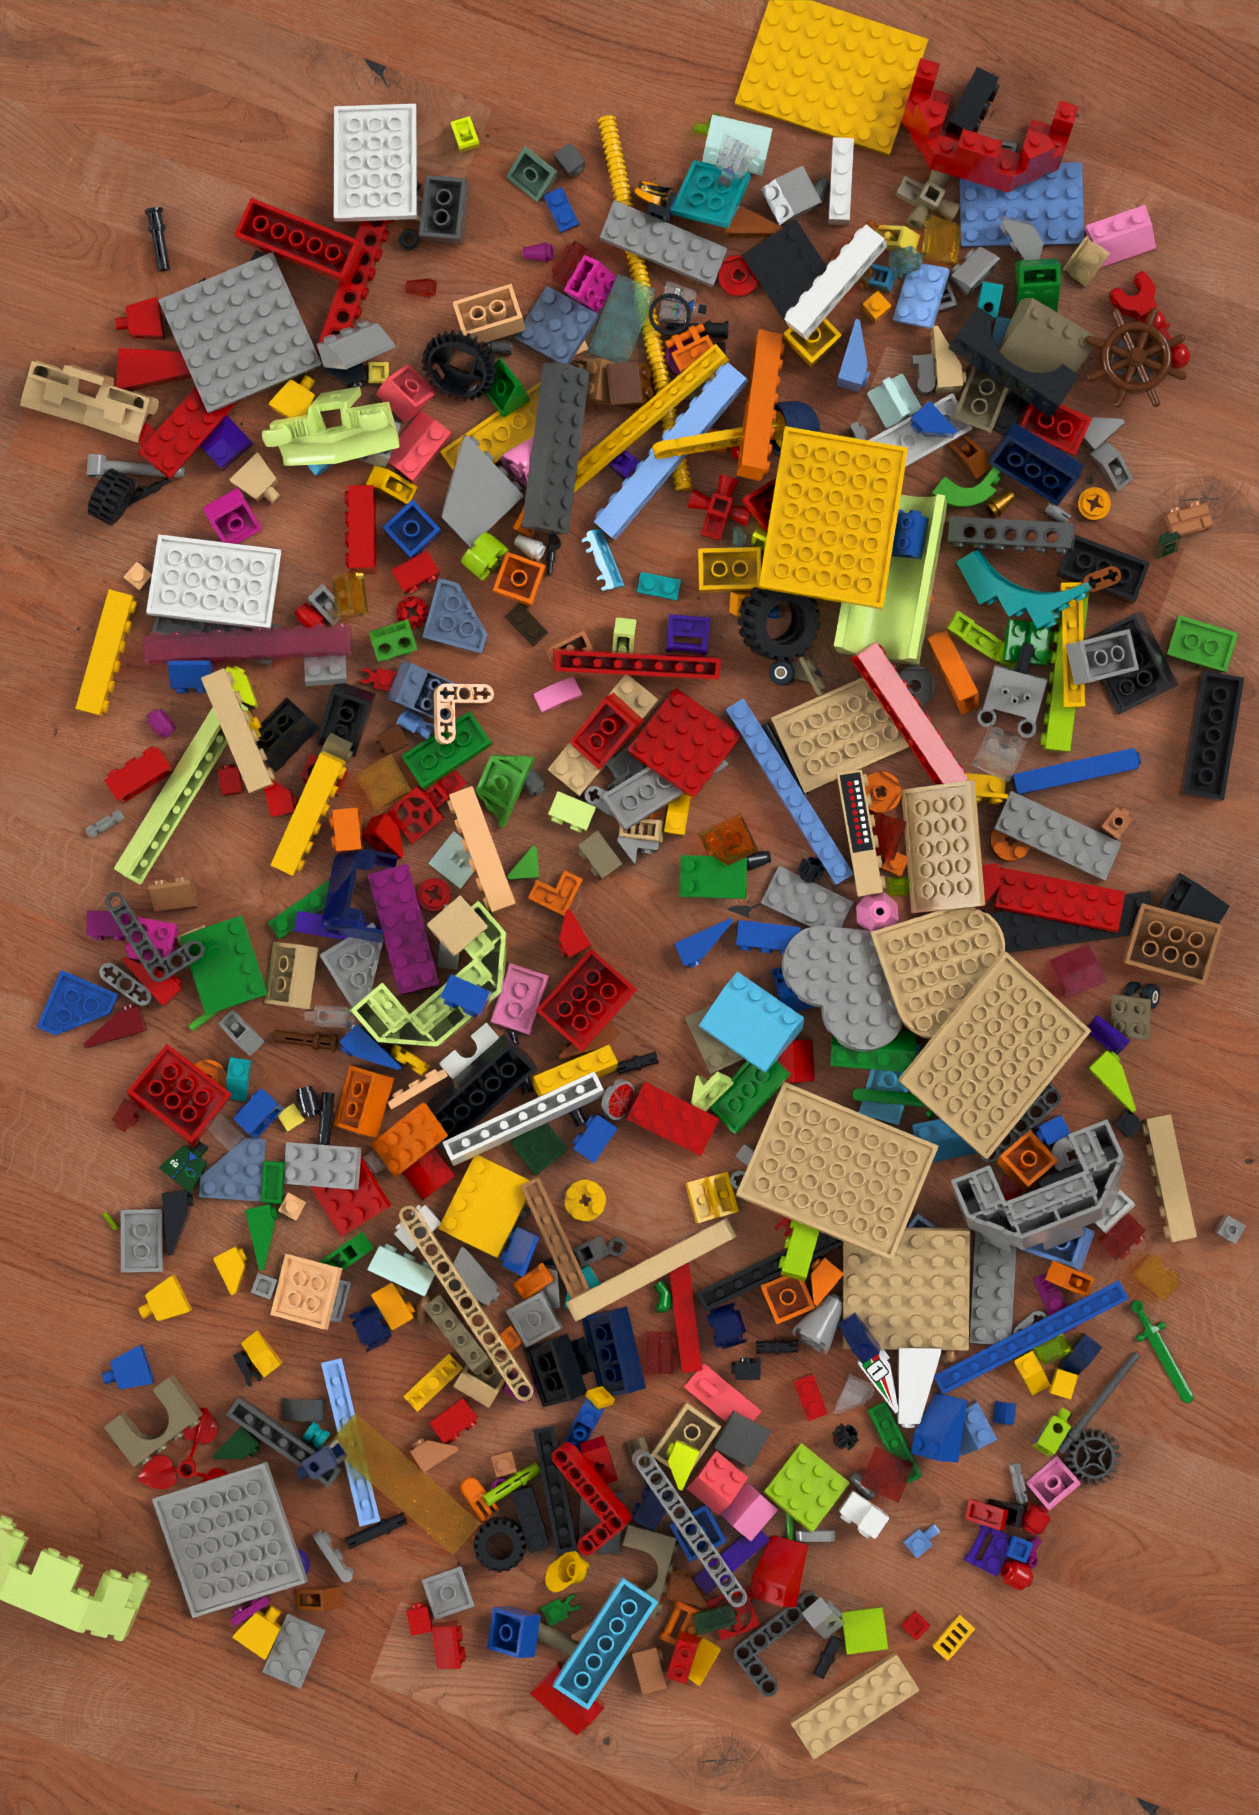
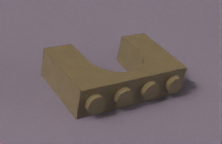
M174 1374L153 1389V1392L165 1406L169 1415V1424L164 1434L149 1436L142 1433L125 1411L104 1426L133 1467L138 1463L143 1466L152 1459L149 1456L154 1451L159 1454L168 1447L166 1442L170 1439L176 1441L184 1435L183 1429L187 1426L189 1429H192L200 1423L198 1418L203 1413Z
M628 1523L623 1546L649 1553L655 1559L658 1566V1573L653 1583L642 1589L658 1600L657 1605L648 1617L655 1620V1616L661 1613L663 1603L659 1601L661 1594H666L668 1582H665L667 1574L671 1575L674 1562H671L672 1553H677L679 1542L676 1541L675 1535ZM611 1583L609 1595L617 1584Z

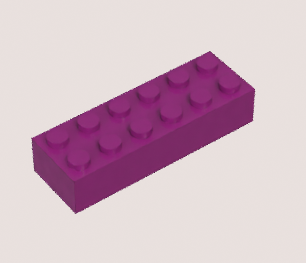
M409 864L367 874L399 995L441 985Z

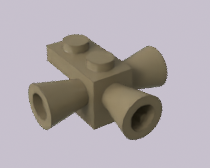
M931 170L929 180L924 185L906 175L903 177L895 196L916 207L906 219L908 225L917 230H924L928 214L930 215L934 210L949 223L953 220L960 204L942 199L946 191L942 187L949 180L950 175Z

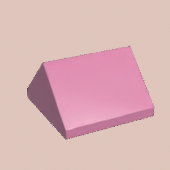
M1058 1456L1025 1482L1049 1511L1081 1484Z
M746 1482L721 1515L737 1531L752 1541L776 1514L778 1509L752 1485Z

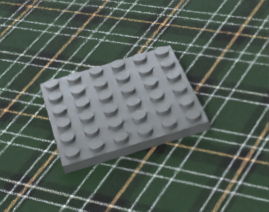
M273 252L158 300L208 414L322 366Z
M267 1461L152 1499L192 1618L304 1584L308 1581Z

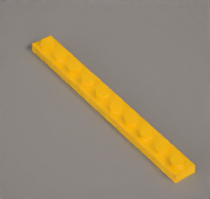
M716 344L578 461L574 493L713 375L720 366L729 361Z

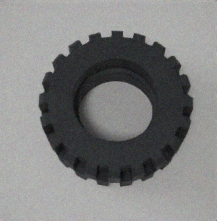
M757 587L751 589V595L745 596L743 599L745 604L743 607L740 606L739 613H741V618H738V625L741 626L739 634L741 637H744V644L750 647V650L774 661H790L794 659V656H802L804 654L803 650H809L812 646L810 644L811 641L816 640L818 636L815 634L816 629H820V622H818L820 611L815 609L818 606L816 600L812 599V597ZM787 602L792 614L790 626L782 636L771 639L766 628L767 617L776 605Z

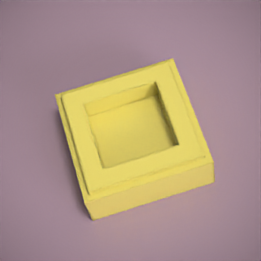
M368 362V384H383L386 378L389 377V362Z
M295 1103L285 1108L278 1116L287 1132L305 1121Z

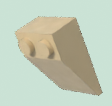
M933 326L930 333L931 354H933L935 395L959 394L962 387H964V383H966V371H962V365L955 353L948 349L950 345L939 327Z

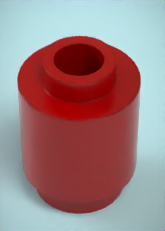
M306 602L294 613L297 616V620L310 633L313 631L319 632L325 625L323 622L325 618L311 604L308 605Z

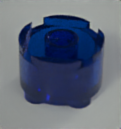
M735 1302L711 1309L710 1314L707 1315L710 1328L714 1327L716 1333L713 1336L716 1347H722L723 1350L748 1342L747 1337L743 1338L742 1333H745L746 1329L740 1311L734 1310Z
M370 1304L349 1315L351 1320L355 1319L352 1325L361 1343L364 1346H368L364 1348L366 1353L388 1343L389 1338L392 1337L388 1327L381 1324L380 1319L383 1316L377 1306L373 1307Z

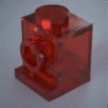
M124 1098L112 1121L116 1122L115 1127L126 1132L130 1125L134 1127L138 1121L139 1116L137 1113L143 1112L145 1109L133 1101Z

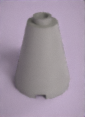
M833 1293L831 1296L826 1295L819 1305L815 1306L793 1328L792 1334L795 1336L798 1333L801 1336L799 1339L801 1342L818 1352L824 1349L823 1354H827L843 1311V1303H841L843 1300Z

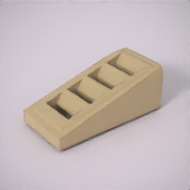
M643 819L639 822L638 835L636 834L637 824L631 827L630 834H627V830L624 831L620 825L619 837L663 842L665 822L661 820ZM645 824L648 825L647 835H644ZM654 825L656 826L655 836H653Z

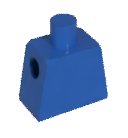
M143 1344L110 1361L112 1370L102 1373L106 1385L116 1381L119 1389L148 1385L155 1382Z

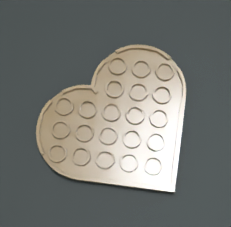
M976 907L940 910L870 933L897 1013L905 1026L921 1037L931 1039L1002 951H1005V940L1000 926L988 913L986 914L975 909Z

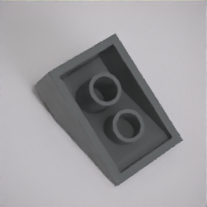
M612 1490L623 1503V1491ZM582 1496L578 1541L601 1522V1519ZM621 1531L594 1553L619 1554Z

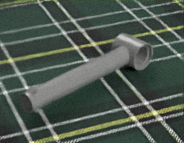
M88 454L86 473L88 477L101 478L105 472L112 468L122 474L166 477L150 463L107 461L104 455ZM182 466L174 477L184 478L185 467Z

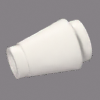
M521 534L517 536L514 545L531 560L539 561L546 550V546L542 542L522 536Z

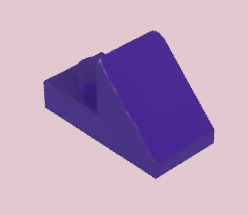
M624 450L607 465L625 480L640 462L636 457Z

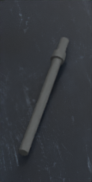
M1133 1352L1074 1428H1070L1066 1438L1058 1448L1061 1453L1064 1454L1073 1441L1076 1442L1081 1436L1080 1432L1140 1358L1137 1353Z

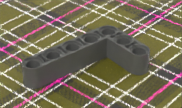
M112 892L107 895L105 904L153 980L165 982L205 956V946L201 942L190 941L163 958L126 898L118 892ZM119 896L121 904L116 908L112 907V898ZM125 914H130L132 917L129 925L122 923V917ZM139 931L143 934V939L141 942L135 943L133 935ZM193 945H199L201 948V952L197 956H192L190 952ZM152 949L154 952L153 959L145 960L144 952ZM175 956H181L183 959L180 967H175L172 963ZM158 967L165 969V975L162 978L155 976V970Z
M1051 1082L1020 1118L1025 1123L1024 1130L1019 1132L1014 1126L1007 1134L1010 1138L1007 1145L1000 1143L994 1150V1156L991 1159H985L979 1154L981 1160L988 1163L995 1162L1001 1154L1059 1105L1061 1094ZM1049 1092H1053L1056 1096V1100L1052 1104H1049L1045 1098ZM1033 1106L1040 1108V1115L1036 1118L1030 1114V1109Z
M806 1590L798 1596L796 1607H783L734 1645L733 1653L735 1659L761 1694L766 1697H771L777 1693L778 1684L758 1654L805 1619L802 1612L810 1606L804 1604V1599L807 1596L814 1597L815 1601L819 1599L812 1590ZM790 1609L798 1610L799 1614L796 1618L791 1619L787 1616ZM773 1622H780L782 1628L779 1631L771 1630L770 1626ZM756 1635H764L765 1641L762 1644L755 1643L754 1637ZM739 1648H747L749 1650L748 1654L745 1657L739 1656L737 1654ZM753 1664H758L761 1666V1671L754 1674L750 1671V1667ZM771 1681L774 1683V1687L771 1690H765L762 1687L763 1683Z

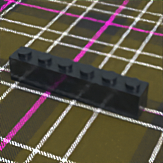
M548 1424L534 1427L533 1432L556 1553L577 1551L578 1546L565 1477L552 1461V1453L559 1447L555 1425Z

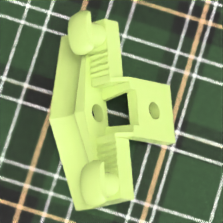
M360 387L321 393L309 406L308 415L274 420L269 425V430L262 431V439L267 447H279L284 466L337 464L400 447L389 402L351 408L361 396ZM340 409L342 426L326 428L320 412Z

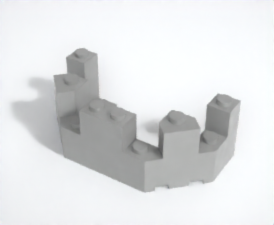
M1108 1119L1068 1134L1083 1172L1012 1200L1005 1201L990 1165L951 1180L956 1204L962 1218H965L968 1228L982 1233L985 1243L1011 1253L1014 1246L1025 1250L1042 1243L1044 1250L1083 1236L1084 1226L1102 1220L1105 1213L1109 1215L1119 1193V1180L1125 1168L1123 1152Z

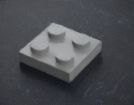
M345 645L304 649L306 686L347 683Z
M543 1290L506 1310L526 1347L563 1327Z
M462 1565L422 1579L435 1620L475 1606Z

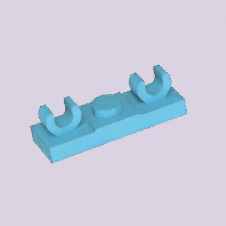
M602 529L587 532L588 537L583 538L582 543L590 542L591 547L586 552H593L595 563L600 571H602L603 575L598 576L597 580L605 579L606 585L601 590L619 589L625 586Z

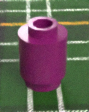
M155 708L146 716L148 718L146 723L159 737L162 736L164 740L177 729L174 726L175 723L162 709L158 711Z

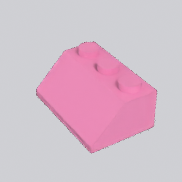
M1145 205L1088 224L1084 230L1085 236L1089 237L1088 239L1096 242L1111 253L1101 268L1156 249L1153 227Z

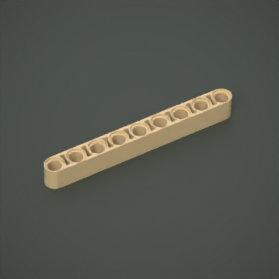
M725 1218L567 1301L566 1304L576 1322L735 1238L736 1234L728 1218Z

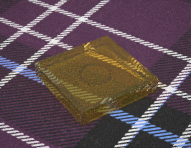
M933 215L927 216L921 256L950 266H956L958 264L961 241V225Z

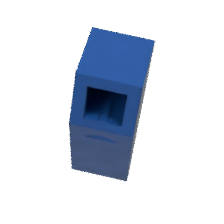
M586 1397L564 1442L572 1443L581 1452L580 1443L589 1440L604 1408L598 1410Z

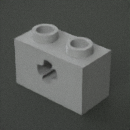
M822 1597L802 1612L813 1629L825 1640L845 1624L841 1619L843 1616L841 1611L830 1600L826 1602Z

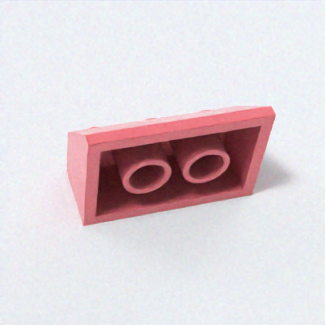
M420 411L400 435V447L392 449L387 464L412 484H415L450 441L452 433L435 419Z

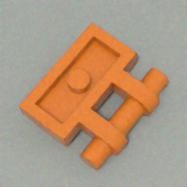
M702 323L697 326L692 325L688 327L687 331L679 335H672L671 339L665 341L668 349L675 345L678 349L672 352L671 355L680 373L713 346L708 335L702 338L699 336V333L705 331ZM691 337L694 339V342L683 346V341Z

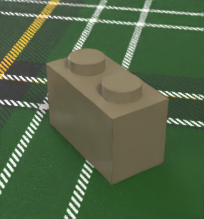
M599 831L578 845L580 848L577 851L584 862L588 859L592 865L589 869L596 878L600 876L603 880L623 865Z

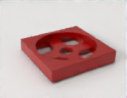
M420 786L415 787L387 811L412 844L417 842L445 818ZM418 797L425 800V802L420 806H415L410 801V798ZM402 805L408 811V816L403 821L398 817L399 808ZM431 808L432 821L429 824L424 817L425 812ZM414 811H418L420 813L418 819H415L412 816V813ZM412 823H418L423 831L413 833L408 830V827Z
M746 1586L742 1588L746 1592L747 1603L741 1607L732 1606L723 1594L706 1600L721 1641L760 1626L750 1597H748ZM736 1591L732 1595L739 1596L740 1592ZM724 1599L726 1604L725 1611L716 1614L715 1610L718 1603ZM731 1609H735L737 1611V1615L735 1617H731L729 1615V1611ZM751 1612V1619L748 1625L743 1627L740 1621L741 1615ZM726 1620L732 1621L735 1630L727 1631L719 1623Z

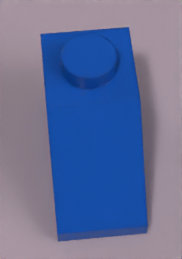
M931 401L926 403L910 419L912 429L917 434L921 433L923 436L953 438L957 433L955 427Z

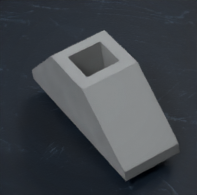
M1000 217L1002 224L999 226L1005 236L1010 235L1013 240L1010 242L1011 247L1015 253L1020 252L1023 257L1020 261L1039 260L1044 243L1033 224L1011 217Z

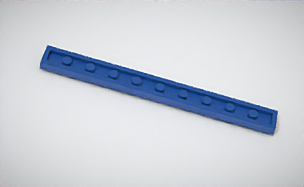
M1117 1280L936 1373L934 1378L941 1392L945 1394L1128 1300L1129 1297L1120 1280Z

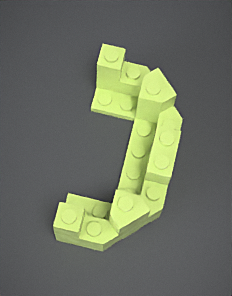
M477 901L471 908L488 927L464 948L474 960L455 976L492 992L488 1002L490 1004L503 991L507 933L484 906ZM381 983L351 1009L352 1013L377 1042L439 1047L475 1018L464 1013V1008L461 1006L455 1009L443 1004L445 999L440 997L446 984L411 1014L408 1013L384 983Z
M1 1515L0 1600L76 1632L84 1633L85 1629L91 1630L90 1634L107 1638L108 1634L114 1635L113 1639L123 1641L129 1635L151 1580L147 1579L148 1576L146 1574L136 1571V1573H131L128 1579L122 1577V1573L113 1569H110V1571L106 1570L102 1575L94 1597L90 1596V1592L85 1589H74L84 1566L75 1557L68 1556L66 1558L60 1555V1551L48 1548V1550L44 1549L41 1551L33 1571L30 1570L31 1567L28 1565L18 1564L29 1537L24 1536L25 1533L23 1531L15 1529L17 1524L12 1522V1518Z

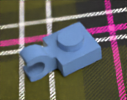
M935 1523L924 1532L918 1528L903 1543L918 1558L933 1545L930 1539L936 1536L940 1529Z

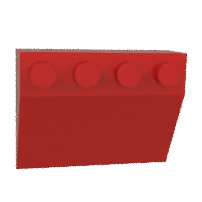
M590 949L536 1011L583 1052L635 994L637 989L593 949Z
M168 1044L164 1046L127 1091L128 1096L192 1147L205 1134L232 1095Z

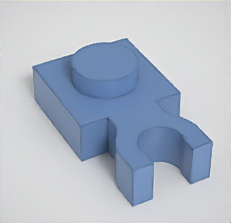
M407 708L396 722L407 731L419 732L426 739L434 731L433 724L424 722L423 717Z

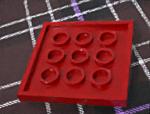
M675 688L629 746L627 753L695 799L742 738V735L739 731Z

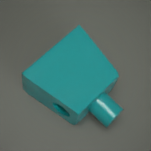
M983 281L980 284L977 306L984 310L985 304H989L991 310L987 313L993 316V319H997L1003 285Z

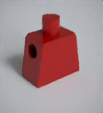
M158 297L126 306L127 317L115 318L117 331L128 329L132 339L165 340L161 305Z

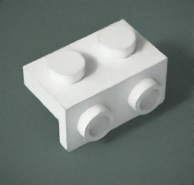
M1119 1190L1109 1215L1105 1213L1102 1220L1094 1223L1107 1234L1135 1204Z

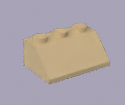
M273 942L266 987L268 995L265 996L264 1003L310 1009L318 948Z

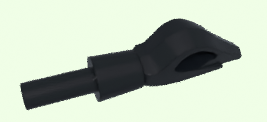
M166 478L159 483L156 481L149 487L138 486L134 491L129 506L161 490L160 487L172 480ZM140 489L143 490V493L141 495L136 496L137 492Z
M549 534L546 562H548L547 575H552L555 551L561 547V540L557 534ZM554 536L558 541L557 545L553 544Z

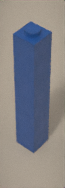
M1135 748L1020 772L1011 775L1014 792L1022 795L1137 770L1139 768L1138 764H1141L1139 752H1136Z

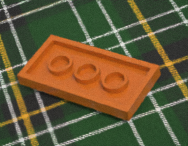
M423 1102L371 1145L393 1177L396 1178L447 1138L448 1135L426 1103Z

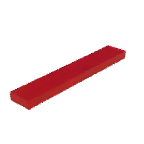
M688 1262L669 1272L682 1373L703 1370Z

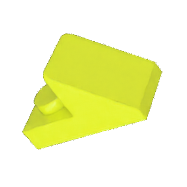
M470 116L450 122L460 153L480 147Z

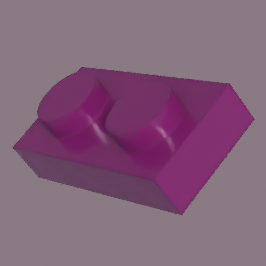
M269 1595L250 1600L252 1604L246 1608L242 1605L232 1612L234 1616L230 1619L234 1627L271 1602Z

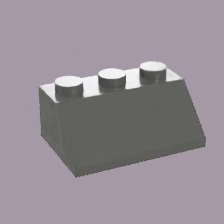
M426 175L419 237L443 244L464 245L470 183L466 178Z

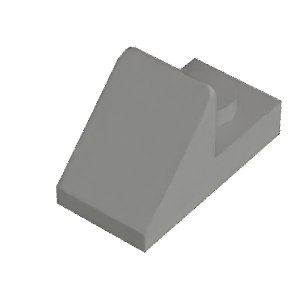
M323 584L308 597L310 604L332 626L348 613Z
M618 837L617 843L634 865L636 864L637 849H641L643 854L652 855L654 851H658L659 842L623 837Z

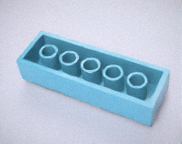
M621 1577L552 1683L553 1687L589 1710L657 1605L658 1600L624 1577Z

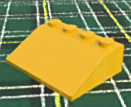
M481 1155L474 1156L438 1229L499 1258L527 1201L520 1185L530 1180Z

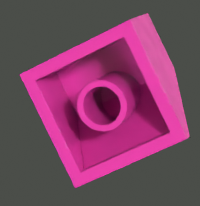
M238 487L203 507L210 523L224 543L238 544L262 530L261 525Z

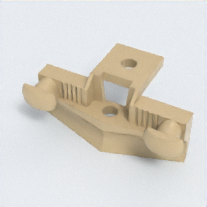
M40 361L31 362L20 406L78 422L139 443L142 427L148 414L154 415L159 405L157 398L114 386L113 377L75 365H64L62 370L59 367ZM80 379L101 385L96 397L79 392Z

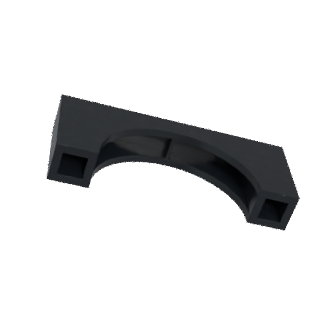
M976 306L948 349L1051 418L1080 375L1064 364L1048 373L1030 372L1014 365L1000 353L993 342L991 322L994 317Z

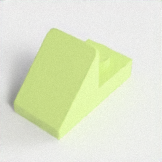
M718 1071L709 1080L697 1075L691 1103L693 1106L707 1111L734 1083L730 1077Z

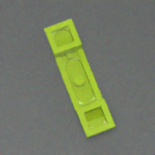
M956 611L947 627L952 634L1000 665L1010 669L1015 668L1017 663L1002 661L1005 642L975 624L972 619L960 611Z

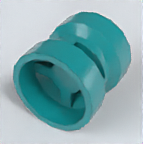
M314 1421L302 1436V1439L306 1442L310 1441L313 1447L319 1450L331 1433L319 1428V1424Z

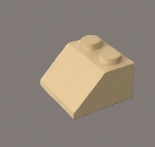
M495 1356L497 1360L504 1361L499 1357ZM494 1363L480 1375L472 1372L466 1364L453 1387L489 1408L505 1380ZM513 1367L507 1370V1375H509Z

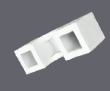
M485 1023L471 1035L477 1045V1051L472 1057L464 1058L454 1050L439 1063L452 1079L459 1075L500 1038L488 1023Z

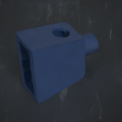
M336 1438L303 1460V1466L296 1470L297 1475L301 1480H305L309 1476L314 1480L341 1463L348 1455Z

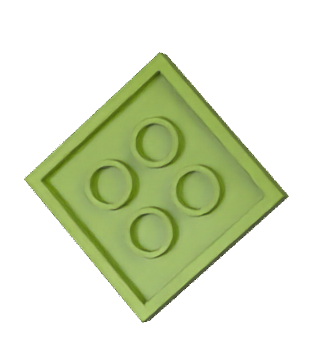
M800 1443L763 1493L812 1533L850 1482Z

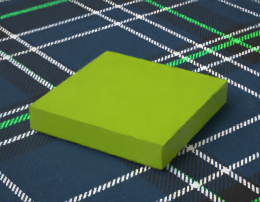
M882 1606L841 1612L843 1614L842 1620L845 1623L843 1631L847 1655L888 1649Z

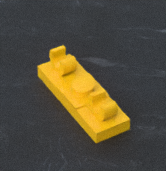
M449 1353L403 1397L418 1412L463 1367Z

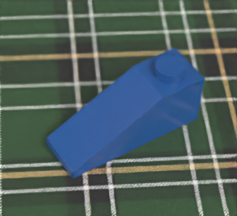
M731 918L674 943L684 967L689 965V968H693L701 964L700 960L705 957L733 922Z

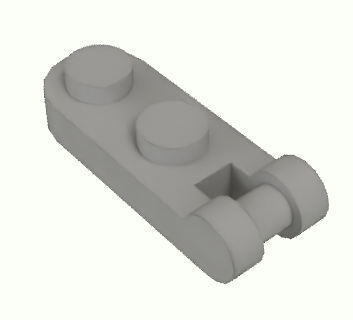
M318 1530L313 1534L316 1543L343 1582H349L354 1576V1570L351 1567L345 1566L342 1561L344 1559L342 1553L338 1548H333L331 1545L332 1539L327 1531L322 1532Z

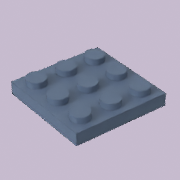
M546 286L524 321L526 330L518 332L514 338L554 362L569 365L599 318V315Z

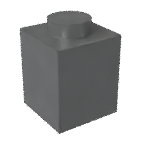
M571 142L554 154L555 161L569 179L572 176L577 177L584 172L586 167L585 160Z

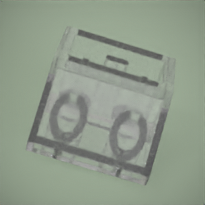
M992 725L987 728L971 765L1009 782L1019 764L1027 741Z

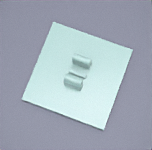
M453 831L428 864L461 889L474 873L468 860L472 857L470 852H465L461 841L463 838Z

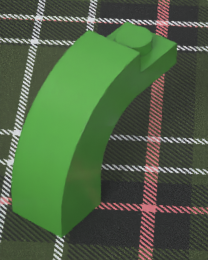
M993 467L979 485L972 488L959 487L944 476L932 492L931 497L937 494L945 495L947 507L953 509L977 507L994 495L996 489L991 484L995 486L1002 477L999 474L1001 471Z

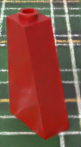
M130 348L118 349L116 387L134 391L192 378L181 352Z

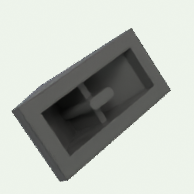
M283 1398L282 1419L299 1422L324 1420L325 1399Z

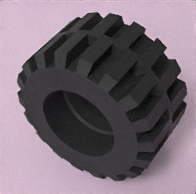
M113 468L109 469L100 478L92 492L88 503V514L110 526L114 525L122 517L132 499L135 490V480Z
M494 1517L492 1520H487L486 1523L480 1526L473 1543L476 1559L481 1562L483 1567L489 1568V1571L495 1570L497 1573L505 1570L507 1572L511 1568L518 1566L526 1551V1540L522 1527L517 1525L516 1521L508 1520L507 1517ZM495 1533L508 1535L512 1540V1550L505 1556L492 1554L488 1549L489 1538Z

